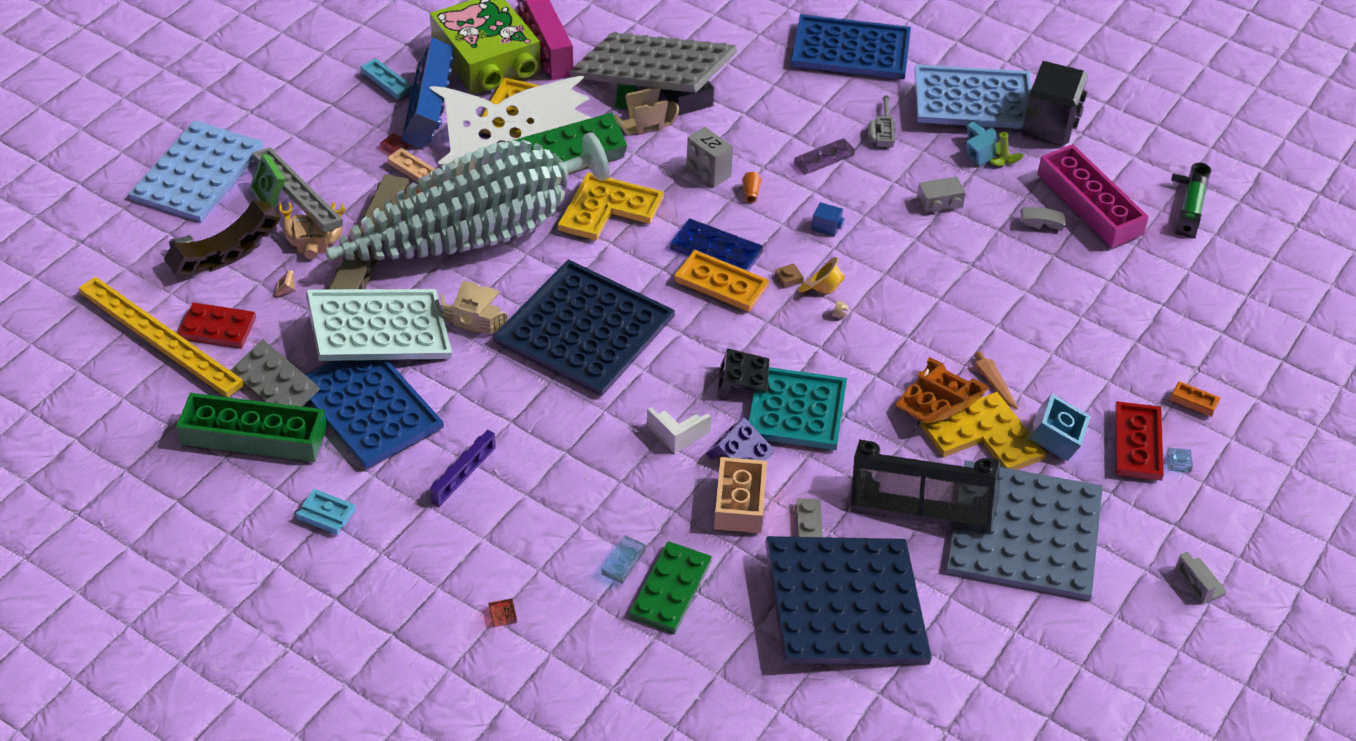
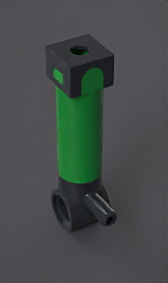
M1194 163L1191 166L1189 176L1172 174L1171 181L1187 184L1175 234L1196 238L1211 174L1210 166L1205 163Z

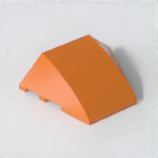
M929 357L926 361L927 367L924 371L918 372V379L914 385L908 386L896 403V407L924 423L938 422L965 410L979 400L989 388L973 378L967 381L947 371L943 363Z

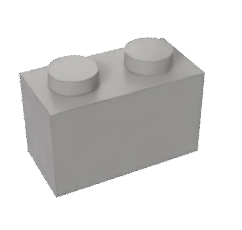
M958 177L919 182L917 199L924 213L927 214L963 208L966 192Z

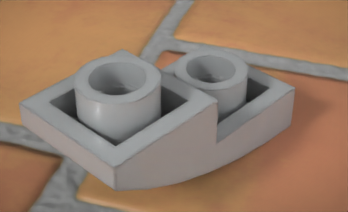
M1022 207L1020 210L1021 222L1028 227H1035L1040 230L1042 225L1045 224L1051 229L1055 228L1062 231L1066 226L1064 213L1041 207Z

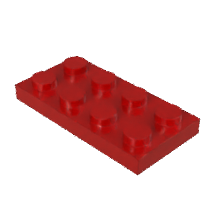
M1116 401V475L1162 481L1164 464L1161 406Z

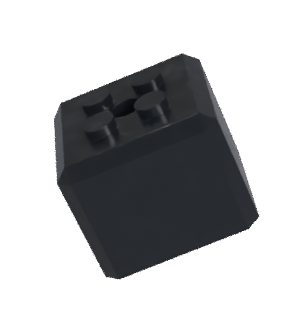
M1042 61L1030 91L1022 130L1023 136L1062 146L1069 143L1073 130L1078 128L1084 110L1082 102L1085 103L1088 93L1085 90L1088 75L1084 70Z

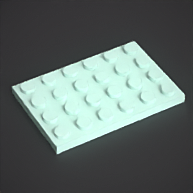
M436 289L307 290L306 292L319 361L451 359L452 350Z

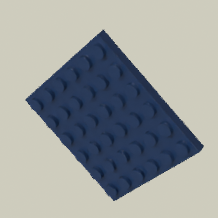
M568 259L493 335V342L603 396L674 318L675 310Z
M766 537L765 545L784 663L930 665L932 656L906 539Z

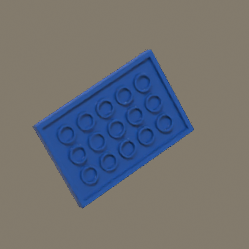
M800 14L791 66L905 80L911 27Z
M388 360L330 361L305 374L320 388L308 402L313 408L324 409L326 423L365 469L444 428L443 420Z

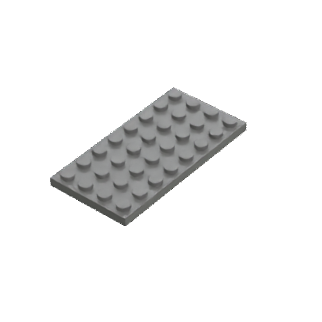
M612 32L602 42L598 43L591 52L587 53L580 62H577L569 73L571 78L584 76L583 79L696 93L737 53L736 45L727 43H711L710 41L701 42L681 40L679 38H664L662 36L652 37Z

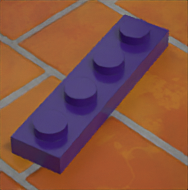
M487 429L481 436H478L474 444L468 450L463 451L460 458L447 468L445 474L439 480L433 482L430 491L431 500L434 505L440 507L496 449L494 432Z

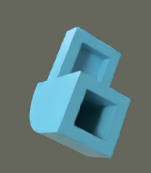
M974 121L967 125L968 141H966L967 157L978 166H981L993 159L997 153L996 132L993 128L985 131L983 127H980Z

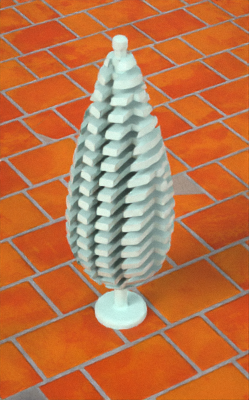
M591 132L585 134L582 138L584 155L565 162L555 153L551 154L549 150H543V146L537 143L533 146L531 153L532 143L521 140V142L512 140L509 142L493 143L488 147L478 148L477 151H470L465 156L453 159V162L442 165L441 169L437 168L431 171L429 176L425 174L418 179V185L414 182L408 185L406 188L407 199L404 198L405 191L403 190L396 193L395 205H392L391 198H389L384 203V212H380L378 208L372 212L376 222V232H374V224L370 217L367 218L366 216L361 220L364 236L361 237V231L355 224L350 228L352 241L348 242V238L344 234L339 239V246L330 247L325 250L326 257L329 261L345 255L347 260H355L353 252L358 250L359 258L362 261H369L370 256L367 246L371 245L370 251L374 258L384 260L385 256L382 251L381 241H384L383 249L387 256H391L392 259H399L395 240L399 252L404 253L405 259L413 258L414 250L416 249L418 250L419 258L427 257L428 246H431L430 254L440 256L442 254V242H444L443 251L447 254H454L456 250L464 252L470 250V247L475 249L489 244L496 245L498 241L502 240L503 242L510 241L512 236L518 238L527 230L530 233L535 230L536 225L540 224L541 226L546 221V218L552 217L556 206H559L564 198L565 191H562L560 184L564 188L567 187L569 173L589 167L596 179L600 181L607 180L610 171L606 154L599 139Z

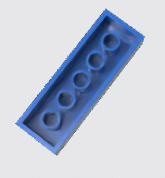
M431 38L417 63L401 136L402 141L421 149L424 148L427 142H431L434 136V129H439L442 119L439 117L444 110V105H442L445 101L444 97L429 87H448L449 80L447 79L452 70L449 66H451L454 55H452L453 46L435 38Z

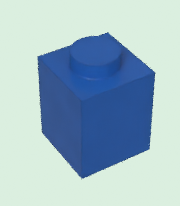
M820 202L813 214L811 230L835 237L837 231L842 230L844 226L843 209Z

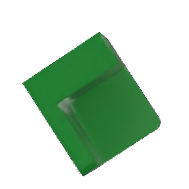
M617 83L616 109L628 110L625 96L628 93L637 92V86Z

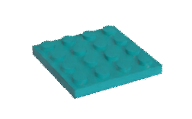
M769 367L768 390L765 394L754 391L749 422L766 441L837 451L847 378Z

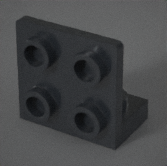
M727 348L720 364L717 398L726 400L728 393L733 392L734 387L765 394L768 390L770 359Z

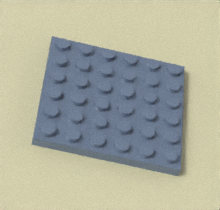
M964 461V467H974L975 462ZM1000 467L999 501L991 533L954 527L946 574L1090 601L1093 590L1103 486ZM961 483L958 503L972 505L974 497L984 495L990 488L988 486Z

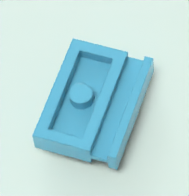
M313 489L302 504L301 510L297 511L296 516L298 520L339 535L340 529L347 524L356 508L355 504Z

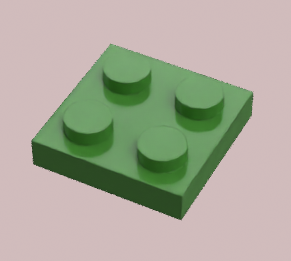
M262 154L249 188L257 201L270 203L274 208L278 202L280 191L284 187L285 178L270 155Z

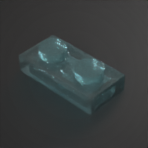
M625 535L601 568V575L623 584L646 551V544Z

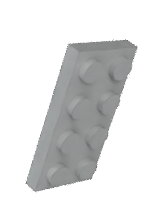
M264 339L231 369L234 374L243 379V383L265 402L303 406L320 390L312 380Z

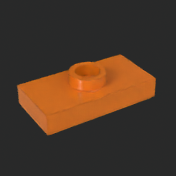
M1178 381L1170 397V401L1210 417L1213 416L1221 399L1219 396Z

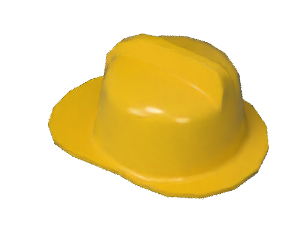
M833 257L828 260L815 274L801 284L798 291L802 293L813 288L822 294H828L836 290L845 278L844 274L837 267L838 258Z

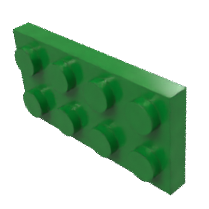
M667 541L630 611V618L675 634L712 563V556Z

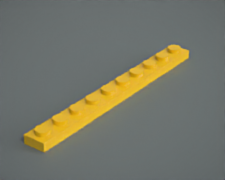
M96 276L79 287V292L82 296L224 397H230L244 386L243 379Z

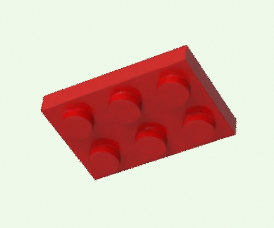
M192 302L178 334L189 341L242 349L255 322L256 313L254 311Z

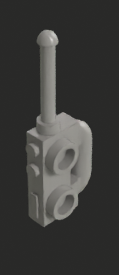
M885 95L883 96L884 116H877L876 120L868 123V138L871 142L876 143L877 147L890 148L895 144V121L889 115V96Z

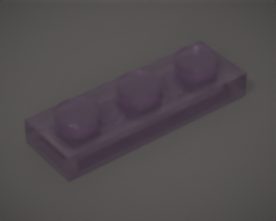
M842 138L794 157V164L806 175L854 156L855 149Z

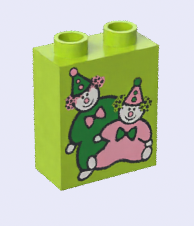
M469 0L430 13L431 38L453 46L452 55H454V59L450 67L471 95L497 88L502 83L504 77L518 80L541 72L540 41L506 0Z

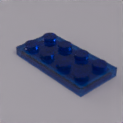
M690 218L670 243V249L681 254L690 256L696 250L746 271L751 270L763 253L764 247L758 243Z

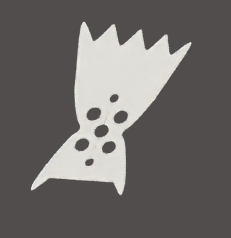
M584 76L567 78L530 88L508 97L497 105L486 99L457 90L437 86L429 87L444 97L451 151L438 164L453 162V159L465 156L466 153L477 151L481 147H488L490 144L497 143L500 140L507 142L518 139L512 138L509 135V130L514 127L521 130L522 134L519 138L592 118L575 110L577 106L589 99L588 96L572 90ZM513 105L518 108L519 112L516 116H510L507 114L506 108ZM478 107H485L488 110V115L479 117L476 114V109ZM501 117L504 119L505 125L497 128L492 123L493 119ZM532 118L534 123L528 124L527 119ZM467 120L471 123V125L469 127H465L463 125V122ZM481 129H487L491 132V137L484 140L479 137L478 133Z

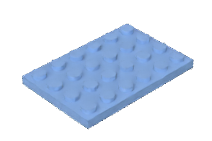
M915 64L917 122L966 126L974 121L977 125L983 127L1023 129L1028 99L1032 88L1030 71Z
M194 120L131 190L129 199L202 223L253 162L252 152L265 148L264 141Z

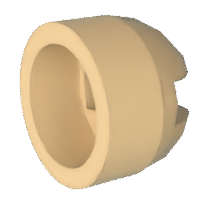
M837 300L832 316L845 318L847 314L843 311H849V307L846 303Z

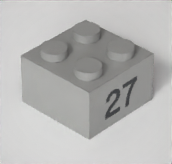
M706 127L687 137L686 168L699 176L712 187L718 186L731 177L732 145Z

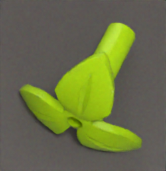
M1006 132L1000 133V141L997 143L996 156L999 158L990 160V163L996 166H1004L1005 161L1013 164L1024 157L1023 153L1009 154L1008 133Z

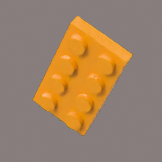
M696 250L691 253L674 275V282L750 312L769 286V279Z

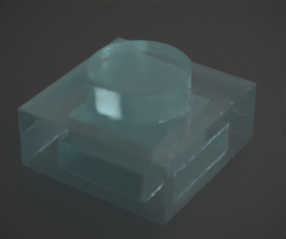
M1168 448L1166 453L1168 471L1191 473L1193 468L1191 449Z

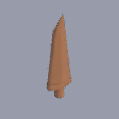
M981 351L975 353L974 357L977 361L974 365L976 368L979 369L1005 402L1018 409L995 362L992 359H986Z

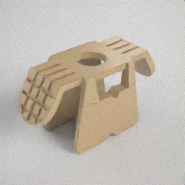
M650 88L626 94L630 119L622 121L617 114L614 117L627 135L637 133L640 135L672 125L679 113L678 103L674 101L668 103L666 100L658 102L660 88Z
M463 281L453 306L445 304L444 294H440L444 321L454 323V326L475 333L493 334L508 321V315L504 311H500L499 307L490 305L499 295V291L486 286L479 287L476 283Z

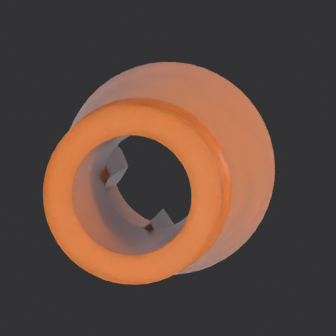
M747 172L742 178L745 201L749 203L757 201L762 183L760 175L756 172Z

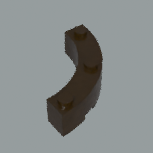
M252 200L246 211L233 224L218 234L196 242H173L164 261L175 275H197L199 271L209 269L212 272L238 261L257 247L255 244L262 237H267L272 232L281 216L270 203Z

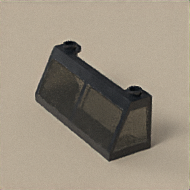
M859 439L854 455L851 511L991 533L999 501L1000 460L982 458L977 460L974 467L971 468L880 454V447L877 443Z

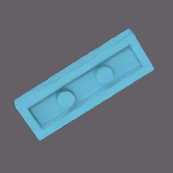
M376 58L360 66L362 74L397 100L411 93L412 85Z

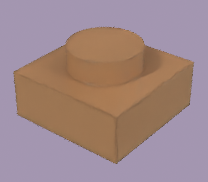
M794 263L775 269V276L784 289L803 283L804 277Z

